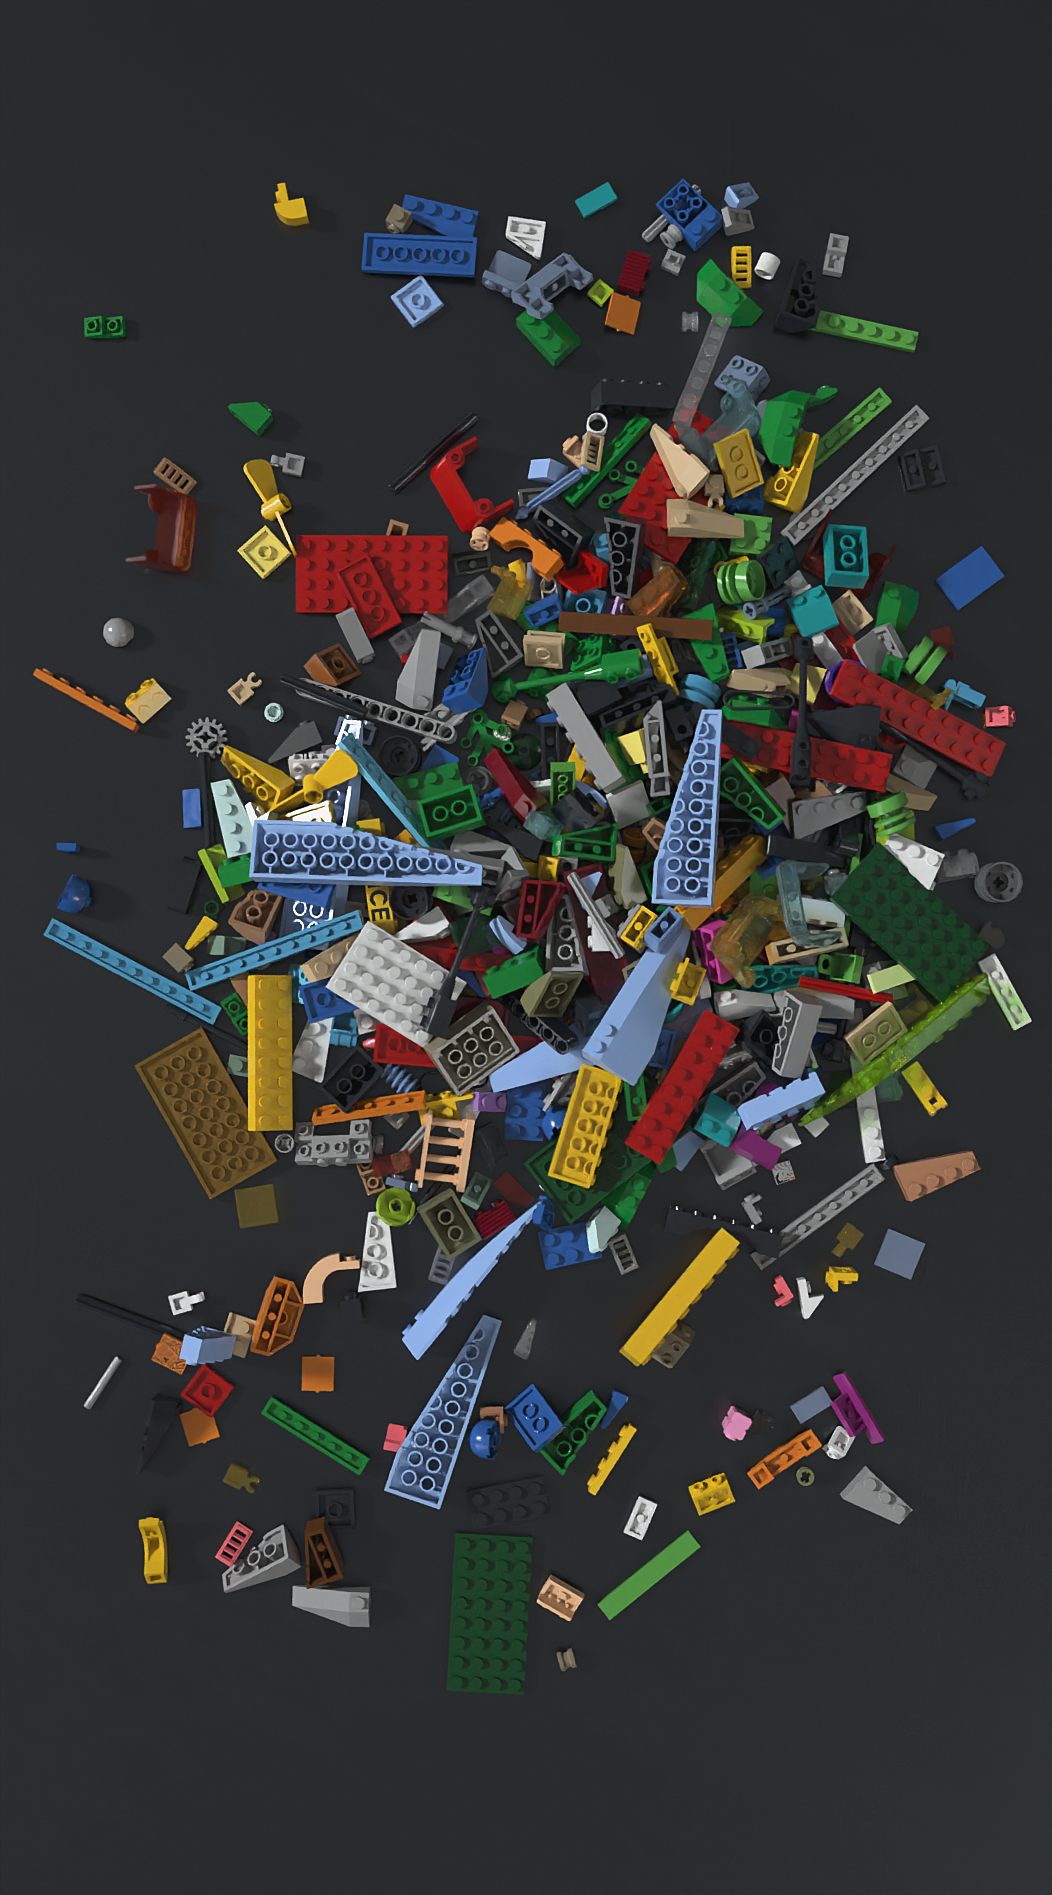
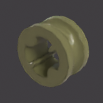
M808 1467L798 1469L796 1473L798 1482L803 1486L811 1485L814 1481L813 1471ZM803 1472H806V1474L810 1473L808 1476L809 1480L800 1479Z

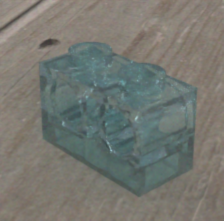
M538 810L531 811L526 816V822L523 824L537 838L547 841H553V836L559 835L565 827L548 812Z

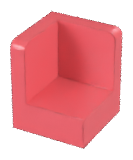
M390 1423L383 1449L397 1452L406 1439L408 1427Z

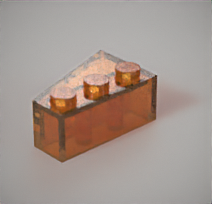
M669 565L626 603L634 615L667 617L669 610L677 602L688 582L677 567Z

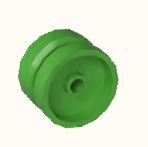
M925 636L913 648L902 668L904 673L910 675L918 667L919 670L915 674L914 680L921 685L928 680L948 652L942 646H937L930 654L929 651L933 647L934 641L928 636Z

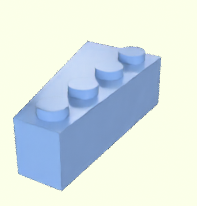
M812 1072L804 1081H801L799 1078L787 1085L786 1089L781 1086L770 1092L768 1097L764 1094L742 1104L737 1111L746 1130L753 1128L756 1131L763 1128L767 1122L773 1124L780 1121L784 1115L790 1117L797 1114L801 1108L808 1110L816 1105L815 1102L825 1093V1090L816 1072Z

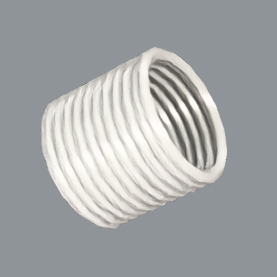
M768 252L762 253L755 268L756 274L764 279H773L780 264L779 258Z
M593 413L588 418L587 431L604 436L607 432L608 420L602 413ZM601 420L605 424V428L601 431H594L589 426L591 421Z

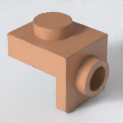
M503 1406L480 1408V1421L498 1420L499 1422L496 1425H500V1434L504 1433V1426H508L507 1414L503 1413Z

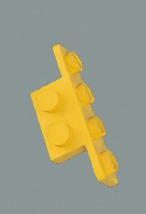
M650 623L637 627L639 638L643 643L646 655L650 660L658 682L661 684H671L674 695L677 697L680 693L672 675L679 672L666 638H657Z
M469 1089L459 1097L455 1092L451 1093V1091L442 1092L437 1096L427 1094L425 1109L418 1110L422 1126L424 1114H428V1108L432 1109V1117L459 1120L460 1113L457 1101L474 1098V1091L476 1092V1090Z

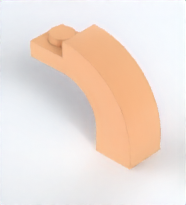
M341 1252L330 1254L318 1261L305 1279L303 1304L324 1302V1282L326 1277L336 1270L360 1268V1259H356L355 1256H345L344 1260H341Z

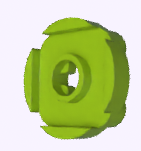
M398 1187L385 1190L379 1195L376 1202L377 1217L390 1226H402L408 1222L415 1212V1203L412 1201L410 1193ZM397 1202L400 1210L394 1211L391 1204Z

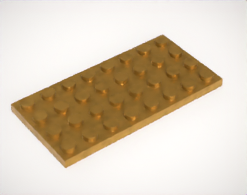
M202 1027L134 1065L210 1199L278 1161L262 1131L248 1130V1106Z

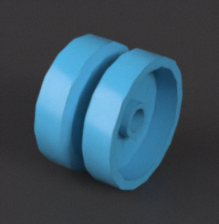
M693 674L684 675L679 683L678 691L680 695L676 697L677 701L674 706L683 705L685 712H690L697 701L709 710H714V704L719 700L721 689L705 677Z

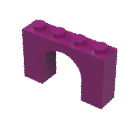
M764 1079L752 1093V1099L764 1094L768 1097L770 1096L769 1093L779 1088V1086ZM798 1113L790 1117H788V1115H784L783 1117L793 1121L797 1117ZM742 1119L729 1147L730 1151L768 1170H771L776 1165L782 1152V1148L762 1139L753 1128L746 1130Z

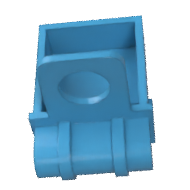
M948 679L941 685V690L949 694L943 707L945 711H947L952 699L976 710L982 706L986 697L960 681L956 683L954 680Z
M353 1011L333 1017L329 1044L347 1046L349 1048L355 1047L360 1035Z

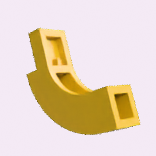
M153 1517L139 1520V1529L143 1537L145 1549V1579L147 1584L167 1582L168 1557L163 1521Z

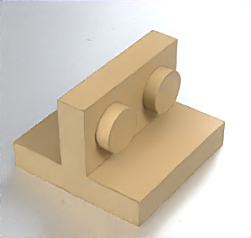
M528 630L527 635H524L523 638L525 666L563 669L566 633Z

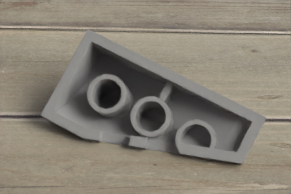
M421 630L397 681L396 700L412 709L432 711L441 631Z
M801 987L787 989L789 991L803 992L821 1004L823 1007L819 1018L854 1020L855 1000ZM784 990L774 994L776 1011H773V1014L782 1015L780 1014L781 1007H785L786 997H783Z
M284 1524L263 1536L264 1540L258 1546L250 1548V1553L245 1558L237 1560L232 1567L222 1574L225 1593L285 1576L302 1567L299 1549Z
M293 1585L292 1606L350 1627H369L371 1587L316 1586L307 1589L306 1585Z

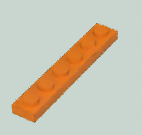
M36 668L33 673L36 678L128 729L134 732L138 731L140 726L135 723L137 719L128 714L125 717L119 714L120 710L110 705L108 708L102 705L104 701L95 696L92 698L86 696L87 692L79 687L73 689L69 686L70 682L61 677L59 680L53 678L54 674L45 668L42 671Z
M425 1090L357 1100L346 1113L336 1104L314 1107L312 1122L314 1125L417 1111L425 1109L427 1095Z

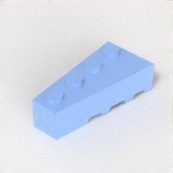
M201 1326V1328L199 1327L197 1330L185 1334L179 1358L186 1360V1364L197 1366L198 1363L223 1362L224 1359L232 1357L236 1335Z

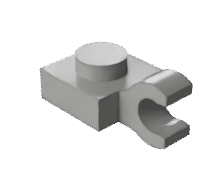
M286 453L285 458L272 455L270 463L271 466L283 467L282 472L285 474L301 477L305 457Z

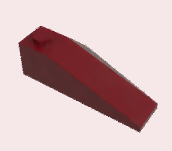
M495 747L484 761L511 814L526 828L548 801L511 761Z

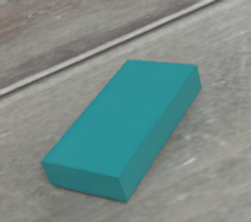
M607 182L575 200V203L585 219L617 201V196Z

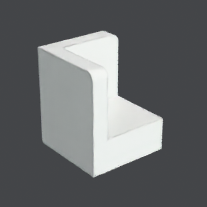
M812 1107L808 1109L809 1112L800 1119V1122L816 1138L829 1123Z

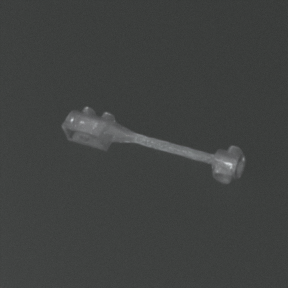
M968 849L958 850L957 855L950 856V852H942L945 856L936 876L938 883L975 877L980 872L975 853H969ZM839 869L829 870L828 875L824 876L826 893L832 896L848 876L845 873H840Z

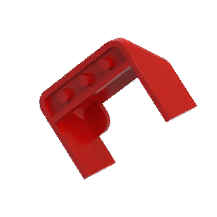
M476 436L450 450L430 472L433 484L458 527L465 534H471L474 528L484 527L514 510L513 499L496 508L486 498L474 502L456 472L457 469L464 465L465 455L478 448Z

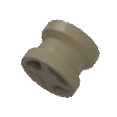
M569 1648L566 1652H557L562 1672L570 1667L573 1669L577 1668L572 1648Z

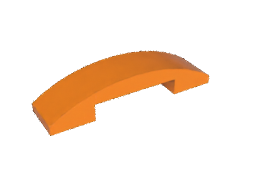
M809 1429L773 1451L749 1470L747 1474L756 1487L760 1489L772 1481L774 1476L806 1455L807 1457L820 1448L822 1444L813 1431Z

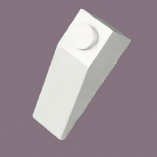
M437 906L393 936L405 944L437 940L447 937L451 933L450 931L453 930V927L442 910Z
M735 989L714 993L716 1014L725 1021L752 1016L761 1009L766 1012L776 1011L771 994Z
M785 1120L776 1124V1128L765 1139L782 1148L781 1153L802 1144L792 1123H786Z

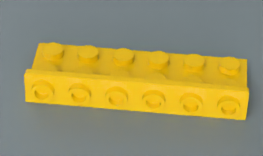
M581 1064L547 1176L582 1186L586 1189H589L590 1185H594L596 1179L594 1171L601 1163L602 1156L599 1154L601 1148H605L607 1142L605 1134L607 1129L610 1130L613 1119L610 1117L612 1111H615L618 1105L616 1097L618 1092L621 1093L624 1085V1082L621 1081L622 1079L608 1071Z

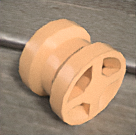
M484 527L474 528L472 538L470 539V546L476 551L487 550L490 531Z

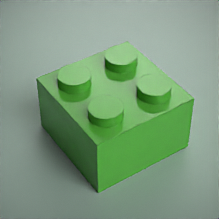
M734 513V516L744 519V538H730L728 555L732 557L747 555L748 559H756V556L769 546L772 518Z

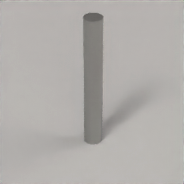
M117 1356L114 1358L85 1402L84 1407L91 1409L122 1362L121 1358Z

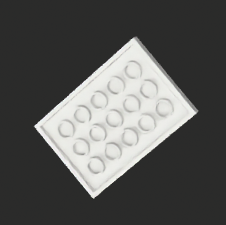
M367 921L326 985V988L423 1047L429 1043L433 1035L423 1032V1027L419 1025L423 1015L427 1016L430 1010L426 1007L430 996L434 997L450 972L375 924ZM457 976L451 998L456 1001L466 985V982Z

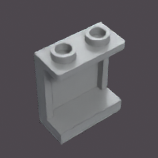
M708 1138L699 1145V1148L704 1154L722 1190L757 1172L750 1160L729 1150L731 1143L727 1148Z

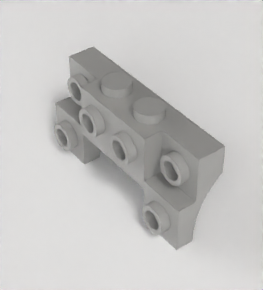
M351 1120L350 1135L316 1136L317 1125H314L313 1122H297L294 1141L297 1143L295 1162L298 1165H318L321 1167H327L328 1164L346 1166L352 1163H372V1122L370 1120Z

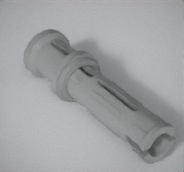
M428 611L424 612L423 615L430 620L422 617V623L452 637L453 642H460L467 646L469 650L473 648L478 638L477 634L465 631L462 626L455 627Z

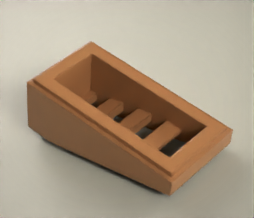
M166 457L162 459L154 470V474L184 497H187L197 484L193 478ZM167 466H169V468L167 469V471H166V472L164 473V475H163L162 473H163L164 470L167 468ZM173 470L176 471L172 478L168 479ZM181 475L182 478L177 484H175V481ZM186 480H188L189 482L182 490L180 487Z

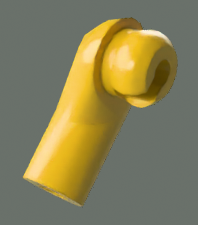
M787 624L784 627V636H779V638L790 636L791 639L795 633L800 632L795 624Z

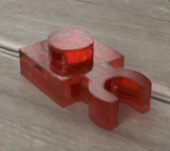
M945 626L931 630L930 635L934 641V649L937 646H942L948 651L947 653L950 654L951 659H954L955 652L950 646L955 643L950 627Z

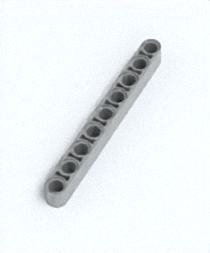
M306 678L299 679L335 695H344L345 699L355 703L362 701V706L369 709L365 718L447 744H451L457 739V731L448 723ZM295 690L303 698L346 711L332 704H329L327 702H324L310 695ZM374 707H380V712L377 715H372ZM397 712V719L390 721V715ZM415 718V725L409 727L407 724L408 720ZM428 724H434V729L431 732L425 731ZM451 729L452 735L449 738H444V731Z

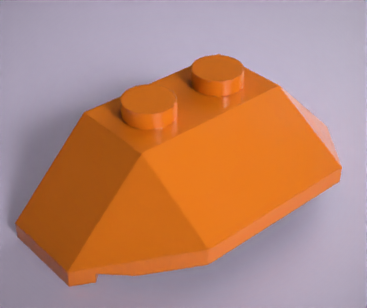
M276 1276L271 1281L254 1326L251 1352L271 1356L274 1352L293 1342L305 1305L293 1281Z

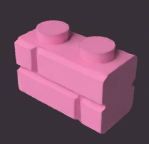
M731 1406L727 1413L728 1416H725L721 1423L724 1428L723 1432L726 1437L733 1441H736V1439L742 1440L746 1434L745 1430L749 1429L752 1421L746 1412L736 1406Z

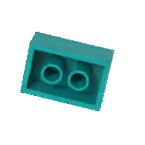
M828 524L823 536L825 586L863 589L869 578L866 527Z

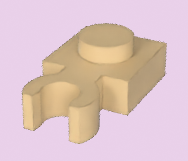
M708 475L704 484V496H710L707 505L711 508L713 501H716L718 507L721 508L723 504L721 496L725 493L723 475Z
M254 672L248 675L246 682L241 678L227 690L240 706L255 694L251 689L260 687L263 683L261 680L256 683L252 682V678L256 676Z

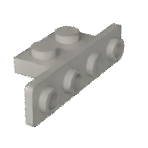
M441 699L432 707V711L426 712L423 716L454 726L460 724L464 720V716L476 709L456 715L441 702ZM434 724L426 726L430 732L434 729ZM450 729L444 731L443 737L450 732ZM425 737L418 744V747L423 752L430 750L434 747L437 740Z

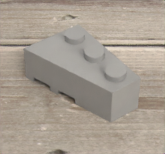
M866 1465L840 1493L844 1500L898 1524L912 1511V1508Z

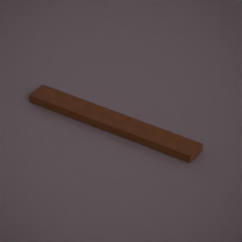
M560 611L558 631L639 636L637 627L650 623L656 637L712 640L713 620Z

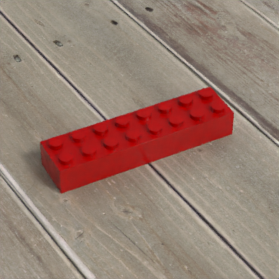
M704 1009L624 1143L660 1165L740 1029L711 1011Z

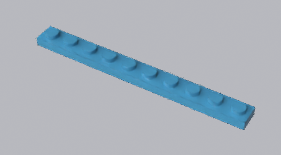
M361 911L350 912L188 971L185 974L190 991L207 987L359 932L365 926Z
M52 918L44 933V936L214 1025L222 1010V1007L54 918Z

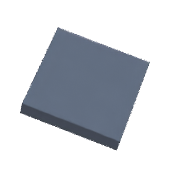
M888 1228L874 1264L911 1280L925 1243Z

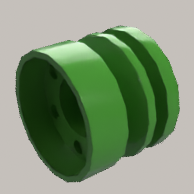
M757 560L724 564L718 571V590L726 604L757 601L763 598L766 587L765 575Z
M904 790L890 794L866 806L871 818H881L880 821L874 824L875 828L884 826V828L877 831L879 837L899 833L917 821L915 816L906 818V816L913 812L912 809L902 810V807L909 802Z

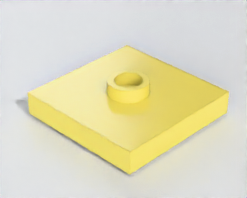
M266 525L237 550L263 580L292 555Z

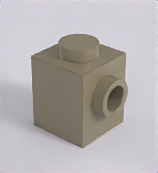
M394 204L386 218L387 229L393 234H406L412 223L411 212Z
M175 943L162 956L179 973H187L194 966L192 962L195 959L179 943Z

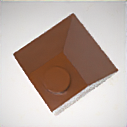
M340 643L315 653L304 665L315 682L338 686L362 673Z

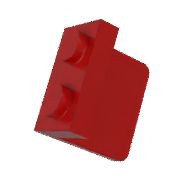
M587 549L580 550L578 568L556 573L554 579L573 594L579 595L605 587L609 565Z

